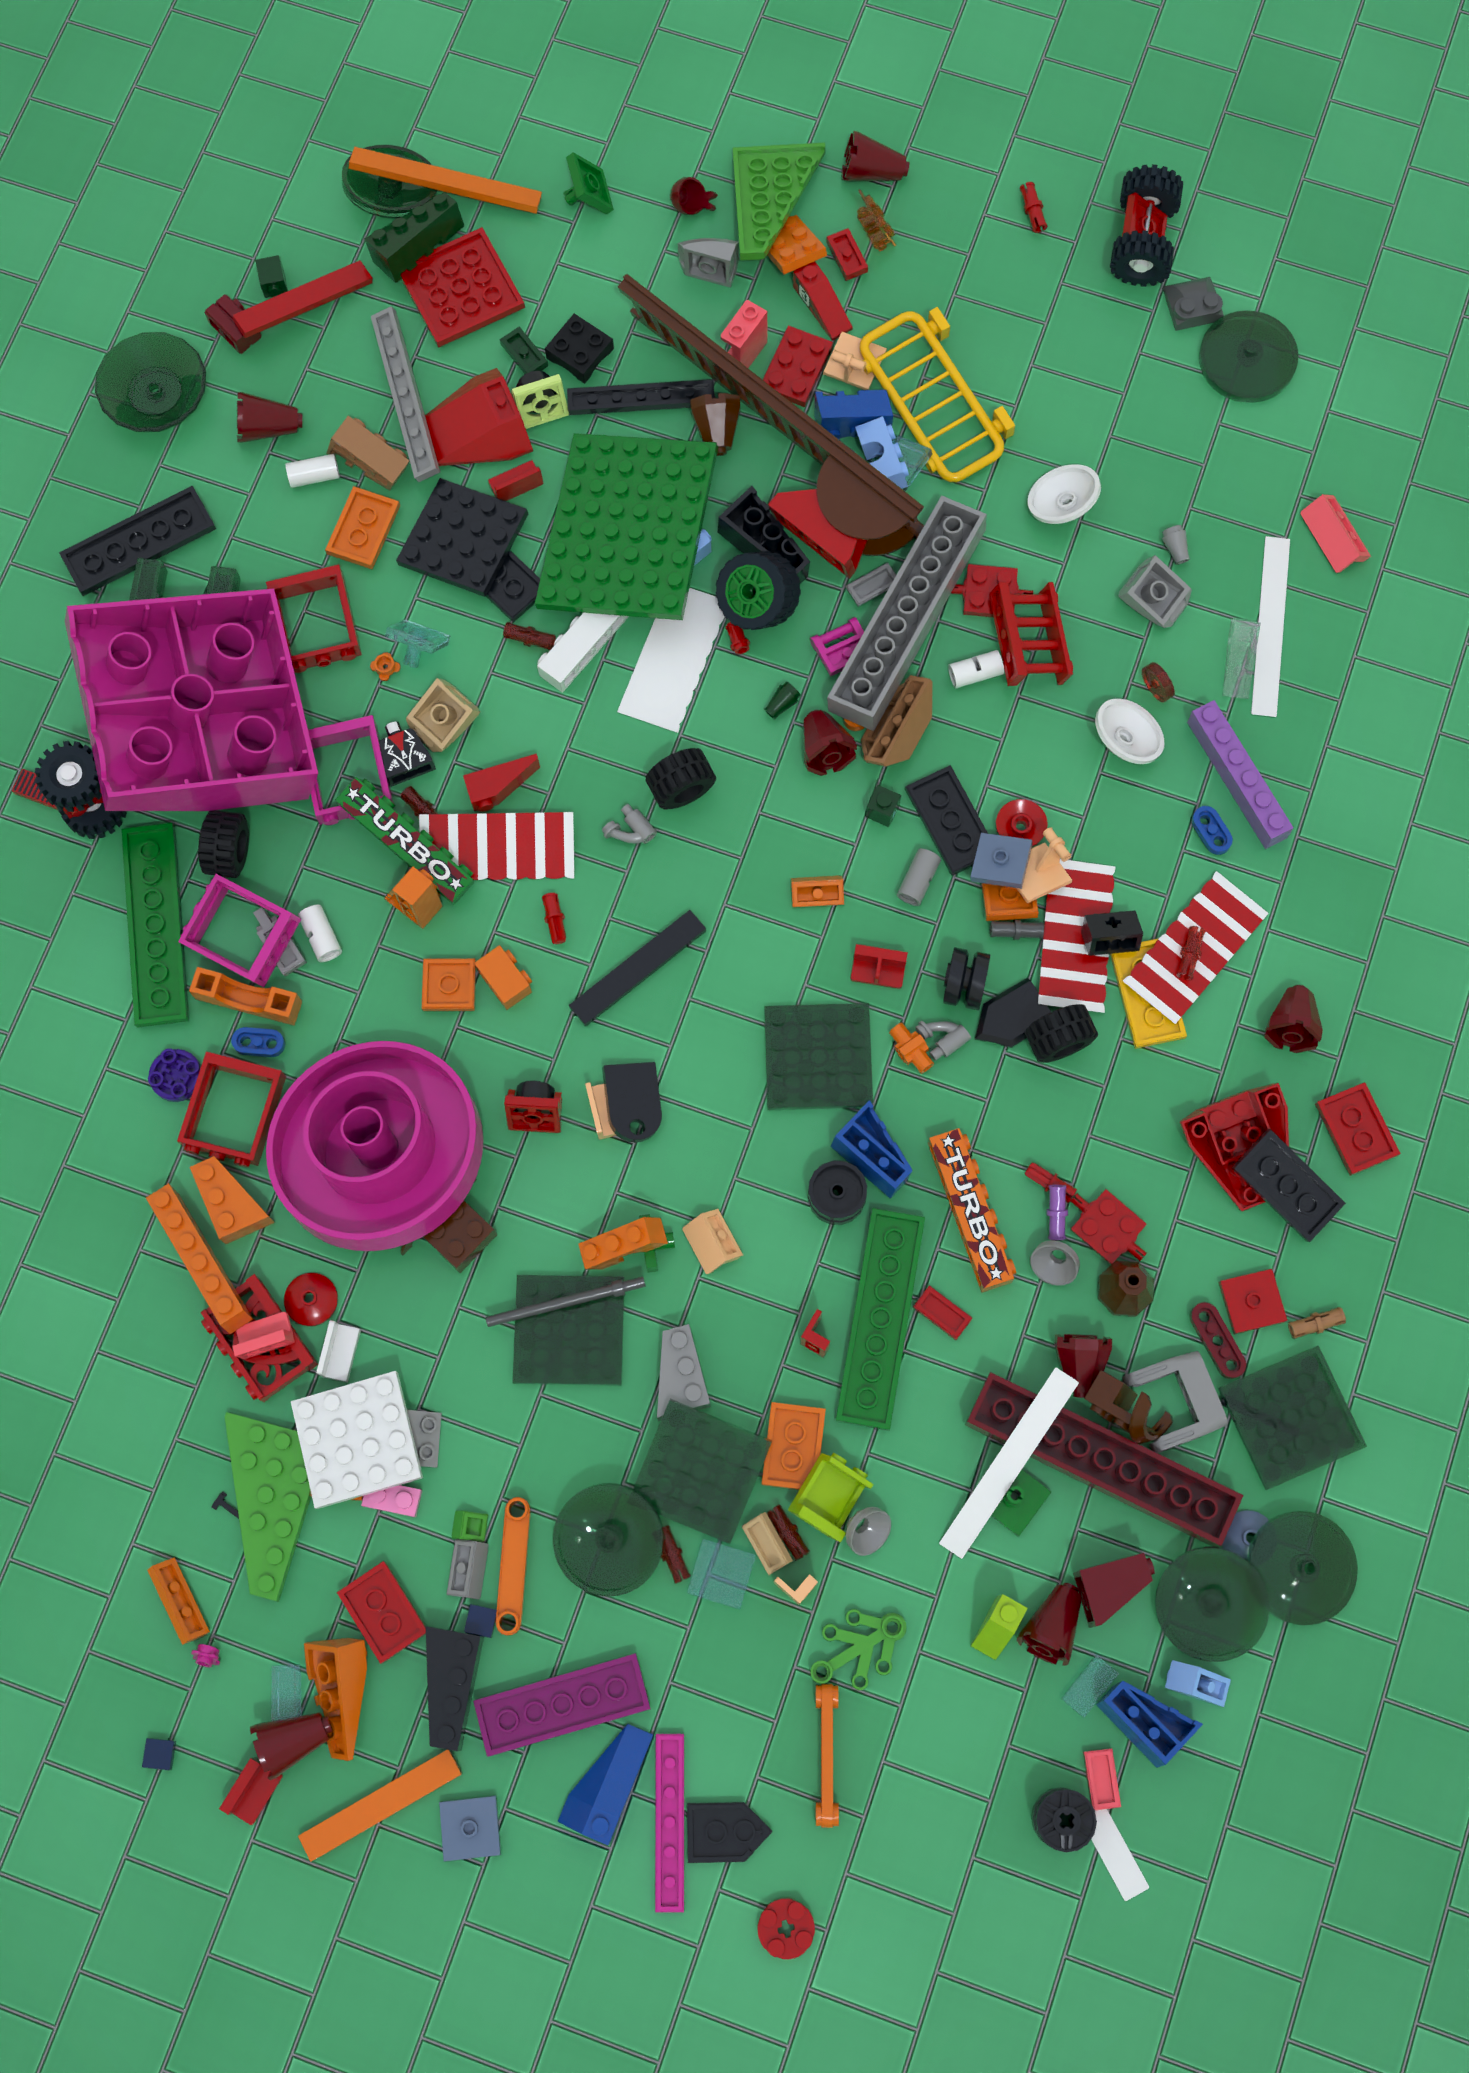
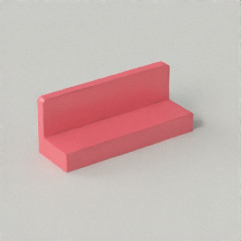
M1322 494L1300 512L1336 573L1342 572L1353 562H1364L1371 557L1334 495Z

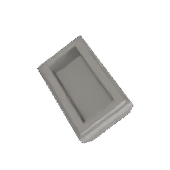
M886 563L845 587L859 607L886 592L896 574L889 563Z

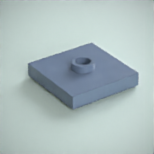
M981 833L970 876L971 882L1022 889L1031 853L1032 840Z
M497 1796L439 1802L444 1861L501 1855Z

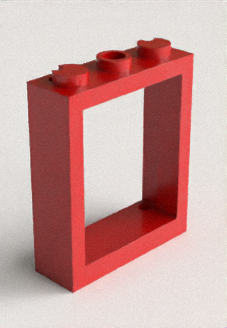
M339 564L266 582L267 589L275 590L294 673L304 672L307 668L315 666L325 667L332 662L340 660L350 661L355 659L356 656L362 655L343 573ZM337 586L350 642L292 656L280 599Z
M206 1051L177 1142L184 1147L183 1150L191 1154L199 1155L201 1151L209 1153L208 1157L210 1158L215 1156L219 1161H224L225 1158L232 1159L234 1164L249 1168L250 1164L259 1166L269 1127L286 1080L285 1074L282 1070ZM216 1070L272 1084L250 1153L194 1139Z

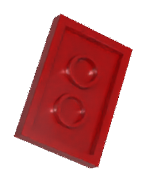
M788 325L763 380L790 402L805 407L833 348V342Z
M1365 1082L1318 1101L1315 1104L1350 1176L1401 1154Z
M385 1561L337 1592L380 1664H383L426 1635V1626Z

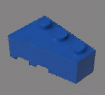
M869 1100L835 1135L831 1147L846 1161L856 1166L870 1182L891 1199L908 1181L913 1170L896 1142L894 1143L886 1131L887 1127L883 1121H880L873 1109L874 1106Z

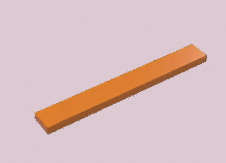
M355 146L349 160V169L535 214H537L541 201V191Z

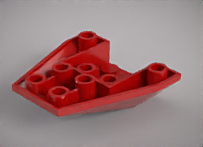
M497 368L474 376L425 415L439 466L508 461L533 452L522 417L503 375Z
M1279 1083L1242 1091L1197 1109L1180 1121L1188 1146L1240 1211L1247 1210L1265 1201L1232 1169V1166L1267 1129H1271L1289 1147L1288 1107Z

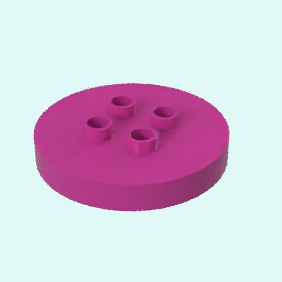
M394 1041L366 1042L343 1048L319 1060L298 1077L287 1090L273 1115L269 1127L266 1145L267 1168L272 1186L280 1201L295 1220L313 1236L328 1244L349 1250H386L411 1243L425 1236L444 1223L457 1210L471 1190L479 1171L483 1153V1130L475 1102L461 1078L446 1062L433 1053L411 1044Z

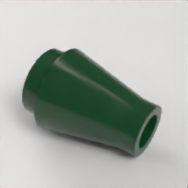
M786 681L783 685H779L764 710L775 720L780 714L795 705L801 694Z

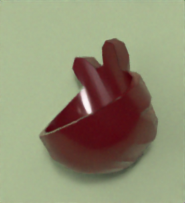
M683 177L672 186L670 199L673 207L678 212L694 215L703 208L709 211L716 210L715 205L709 203V201L715 199L718 195L713 191L706 192L702 183L696 178Z

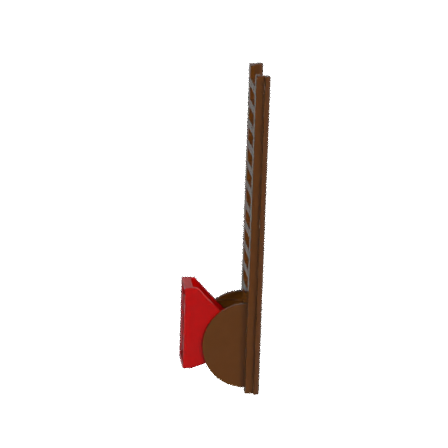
M626 274L623 276L624 280L619 284L618 289L632 301L635 308H632L630 312L634 318L728 392L739 395L742 403L822 465L817 480V489L777 493L768 504L774 518L779 520L787 530L849 579L856 572L862 555H887L903 548L913 538L917 540L924 527V524L917 519V516L924 508L922 504L630 275Z

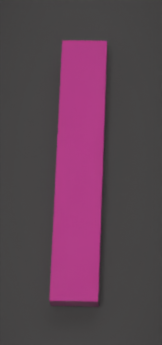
M656 1734L655 1912H684V1734Z

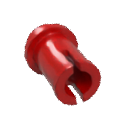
M729 622L725 627L732 642L731 650L735 651V654L746 653L749 650V639H746L743 629Z

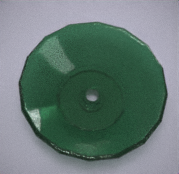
M142 332L121 340L105 354L96 372L95 394L102 411L118 426L135 432H160L179 425L197 409L206 388V369L199 353L184 339L165 332Z

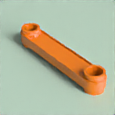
M515 1497L508 1501L504 1516L496 1627L500 1633L507 1636L514 1635L520 1630L523 1615L531 1508L529 1503L520 1497ZM515 1503H523L525 1506L524 1514L521 1517H513L511 1514L512 1506ZM507 1615H512L516 1619V1625L510 1631H506L502 1627V1619Z
M833 1684L816 1685V1708H821V1802H816V1826H821V1828L839 1826V1803H833V1709H838L839 1692L838 1685Z

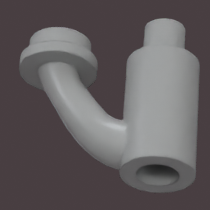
M629 804L625 805L621 811L626 816L624 821L634 833L620 831L621 826L614 821L607 823L602 829L603 836L606 839L613 837L633 844L648 843L657 834V831L638 809L633 810Z
M921 1020L918 1022L919 1025L915 1027L918 1034L924 1040L933 1036L932 1032L935 1031L948 1033L935 1043L936 1048L929 1052L935 1061L942 1056L947 1058L971 1039L970 1034L962 1025L952 1022L925 1023Z

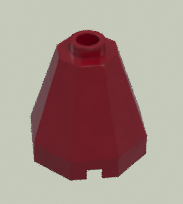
M814 710L808 713L803 722L804 763L807 771L820 776L827 775L826 770L832 768L834 772L841 771L856 759L855 750H857V745L854 738L829 713L822 710Z
M1295 985L1287 988L1265 1028L1264 1038L1275 1048L1283 1050L1284 1045L1290 1047V1052L1300 1053L1315 1050L1318 1046V1041H1321L1323 1028L1315 997L1307 987Z
M1060 1334L1055 1335V1349L1061 1370L1079 1382L1073 1391V1397L1085 1398L1099 1372L1105 1370L1112 1351V1338L1103 1336V1339H1097L1096 1335L1064 1334V1337Z

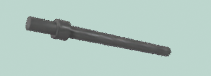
M644 1277L623 1282L620 1279L612 1281L611 1285L486 1316V1323L488 1327L612 1295L615 1297L626 1295L625 1292L646 1287Z

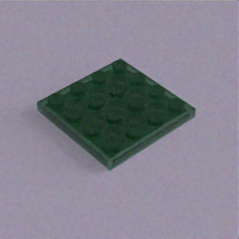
M869 1003L765 1006L768 1110L862 1108L869 1100L873 1105Z
M517 1275L516 1309L611 1285L612 1281L622 1279L623 1282L625 1277ZM612 1295L515 1320L513 1384L622 1386L624 1295L619 1297Z
M1319 1345L1218 1388L1265 1490L1367 1447Z
M670 1398L628 1502L730 1544L772 1440Z

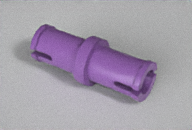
M1049 1185V1209H1047V1216H1049V1240L1066 1239L1065 1216H1068V1209H1066V1185Z

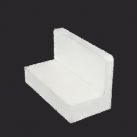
M329 1321L316 1372L319 1376L348 1383L361 1329L341 1325L336 1321Z

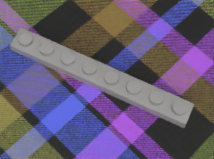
M390 306L372 315L371 320L413 475L418 482H421L440 473L398 316L396 310Z

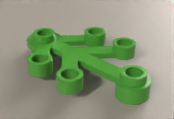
M857 1609L849 1610L845 1619L850 1626L861 1624L878 1629L869 1636L838 1629L833 1624L824 1626L822 1636L825 1640H839L854 1645L828 1662L822 1660L815 1662L810 1670L812 1679L820 1684L827 1683L832 1678L833 1671L860 1655L857 1672L852 1677L851 1683L856 1690H864L869 1683L867 1674L873 1647L882 1640L884 1642L881 1659L876 1662L875 1669L880 1675L889 1674L892 1670L891 1658L895 1641L900 1640L906 1632V1622L897 1613H888L882 1618L861 1614ZM855 1612L859 1615L857 1623L849 1621L850 1613ZM889 1622L897 1624L896 1632L891 1633L887 1630ZM828 1627H832L836 1631V1635L833 1638H828L825 1635V1630ZM881 1661H886L889 1664L887 1672L879 1670L878 1665ZM818 1667L826 1668L827 1674L824 1678L816 1675ZM856 1677H864L865 1685L863 1687L855 1685Z

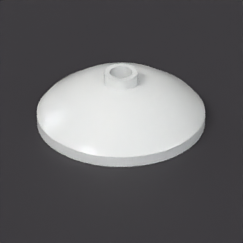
M1072 464L1055 468L1039 478L1031 488L1028 495L1030 512L1037 520L1048 524H1062L1078 519L1087 513L1098 500L1101 492L1100 479L1093 469L1084 465Z
M1111 699L1103 703L1098 709L1095 717L1097 732L1104 745L1114 755L1124 761L1135 764L1151 763L1161 755L1164 749L1163 732L1155 718L1143 707L1129 700Z

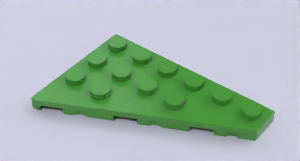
M825 143L733 148L740 261L765 259L825 155Z
M226 1412L225 1424L249 1591L252 1595L279 1602L311 1499V1490L298 1432Z

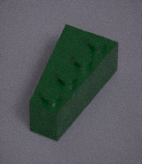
M444 192L436 195L427 203L415 207L408 214L396 218L387 226L375 230L364 240L373 263L397 283L402 278V272L406 269L411 271L417 266L416 261L423 255L428 257L432 254L437 243L444 244L464 227V223L457 202Z

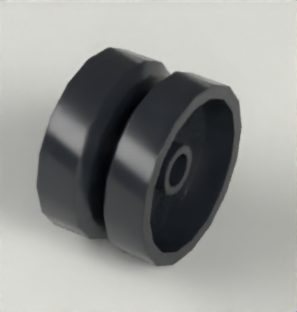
M954 947L951 963H948L944 987L946 988L943 1003L956 1006L960 1001L961 992L966 991L965 1007L979 1010L989 967L990 954L976 952L972 965L969 967L967 966L968 950Z
M833 1160L822 1164L814 1171L809 1181L808 1202L811 1211L819 1220L832 1225H843L852 1222L861 1214L867 1198V1183L864 1175L856 1166L846 1161ZM837 1189V1192L842 1191L843 1193L837 1196L833 1193V1190Z

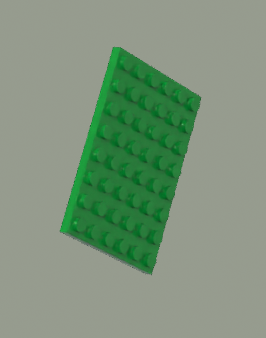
M574 433L535 600L536 608L683 620L718 452L717 442Z

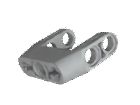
M1198 1351L1172 1357L1122 1377L1123 1382L1128 1387H1139L1173 1373L1176 1376L1195 1424L1163 1435L1155 1442L1150 1443L1151 1450L1156 1453L1195 1440L1228 1425L1222 1404Z

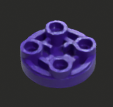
M165 1049L153 1061L149 1070L148 1082L154 1092L162 1099L170 1102L184 1101L192 1096L201 1065L191 1053L185 1050Z

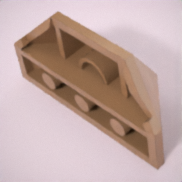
M910 675L905 680V683L898 687L875 730L867 729L861 739L865 762L886 767L910 759L932 718L931 679Z

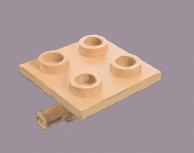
M841 332L823 371V375L863 390H869L875 375L873 372L868 375L864 372L866 361H862L864 358L860 352V342L862 339ZM870 343L869 349L875 358L887 351V348Z
M1051 827L1043 832V836L1050 843L1049 847L1046 843H1042L1031 849L1022 889L1017 888L1026 903L1072 883L1071 877L1060 864V858L1065 862L1071 858V853L1064 846L1065 841L1058 837Z

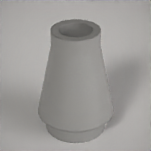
M1181 525L1164 530L1162 532L1164 536L1162 540L1172 555L1175 564L1179 565L1189 561L1186 530H1183Z

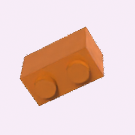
M499 945L474 964L505 1009L508 1010L532 993L529 985L532 983V980L524 970L519 972L514 964L517 963V960L510 950L504 951Z

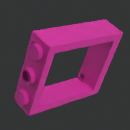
M373 715L308 730L312 749L370 736L383 796L385 795L393 802L390 784L385 773L377 725ZM317 776L310 793L315 816L319 824L334 825L339 820L347 818L356 820L341 806L324 809Z
M215 874L213 879H211V883L207 884L206 892L201 901L195 905L193 916L189 923L183 927L184 931L178 942L254 983L265 987L301 918ZM228 890L279 916L250 970L199 944Z

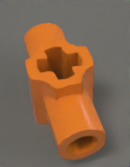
M899 1023L890 1030L889 1034L897 1043L894 1049L904 1063L907 1065L913 1063L921 1074L928 1071L934 1065V1062L926 1053L929 1051V1047L920 1034L916 1031L911 1034L903 1023Z

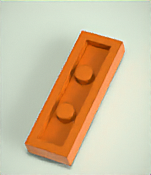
M175 1557L151 1566L147 1571L182 1645L207 1635L210 1631Z

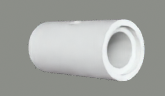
M335 454L285 464L291 488L340 478Z
M995 650L948 664V671L953 687L957 689L1003 675L1004 665L999 651Z
M313 905L303 909L298 914V917L301 918L300 923L306 936L310 938L309 942L318 962H327L338 957L342 953V949L322 906Z

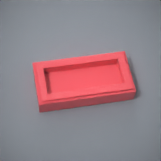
M1112 1748L1083 1752L1090 1801L1094 1810L1121 1807Z

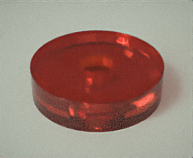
M1151 662L1142 668L1143 680L1157 700L1166 702L1175 695L1171 679L1159 664Z

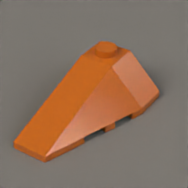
M341 1638L304 1643L306 1671L309 1680L314 1679L318 1695L314 1697L316 1706H321L324 1717L328 1716L333 1732L329 1733L330 1739L327 1741L331 1758L345 1761L353 1760L367 1672L365 1641Z

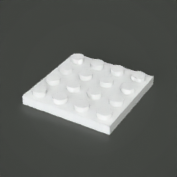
M397 1371L291 1401L315 1509L423 1478Z

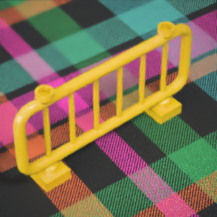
M936 307L929 311L928 322L920 314L914 311H907L873 329L862 338L860 352L864 358L862 361H866L864 372L867 375L873 372L882 388L887 390L891 402L927 455L928 459L924 462L928 471L931 474L937 471L948 482H959L1001 457L1004 451V441L1000 433L1005 440L1014 435L1015 424L1003 406L994 410L991 421L937 339L938 337L942 341L948 338L950 333V325L939 308ZM912 321L921 331L920 333L877 358L871 353L869 345L874 340L905 322ZM924 336L934 352L888 378L878 362ZM937 356L946 372L901 398L891 382ZM950 375L959 392L918 416L913 417L904 402ZM963 395L972 411L926 437L917 421ZM976 415L985 431L939 457L930 441ZM989 435L995 445L992 452L958 472H950L943 463L944 460Z

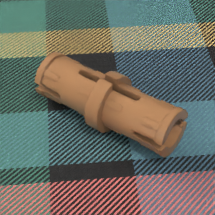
M1337 1307L1319 1314L1314 1312L1309 1317L1289 1322L1288 1328L1292 1338L1297 1339L1315 1332L1320 1334L1325 1329L1345 1324L1346 1317L1342 1308Z

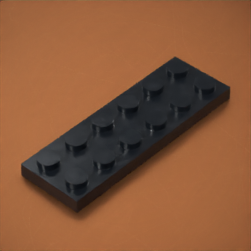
M190 486L59 552L80 593L82 596H85L212 532L216 527L194 487Z

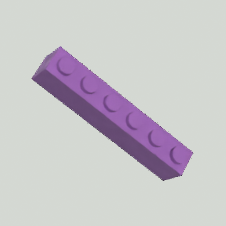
M1215 700L1193 710L1188 719V725L1263 847L1267 849L1287 839L1294 827Z

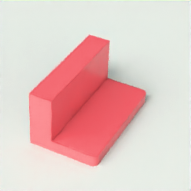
M281 1312L245 1324L236 1330L239 1344L232 1347L235 1357L247 1359L295 1343L288 1313Z

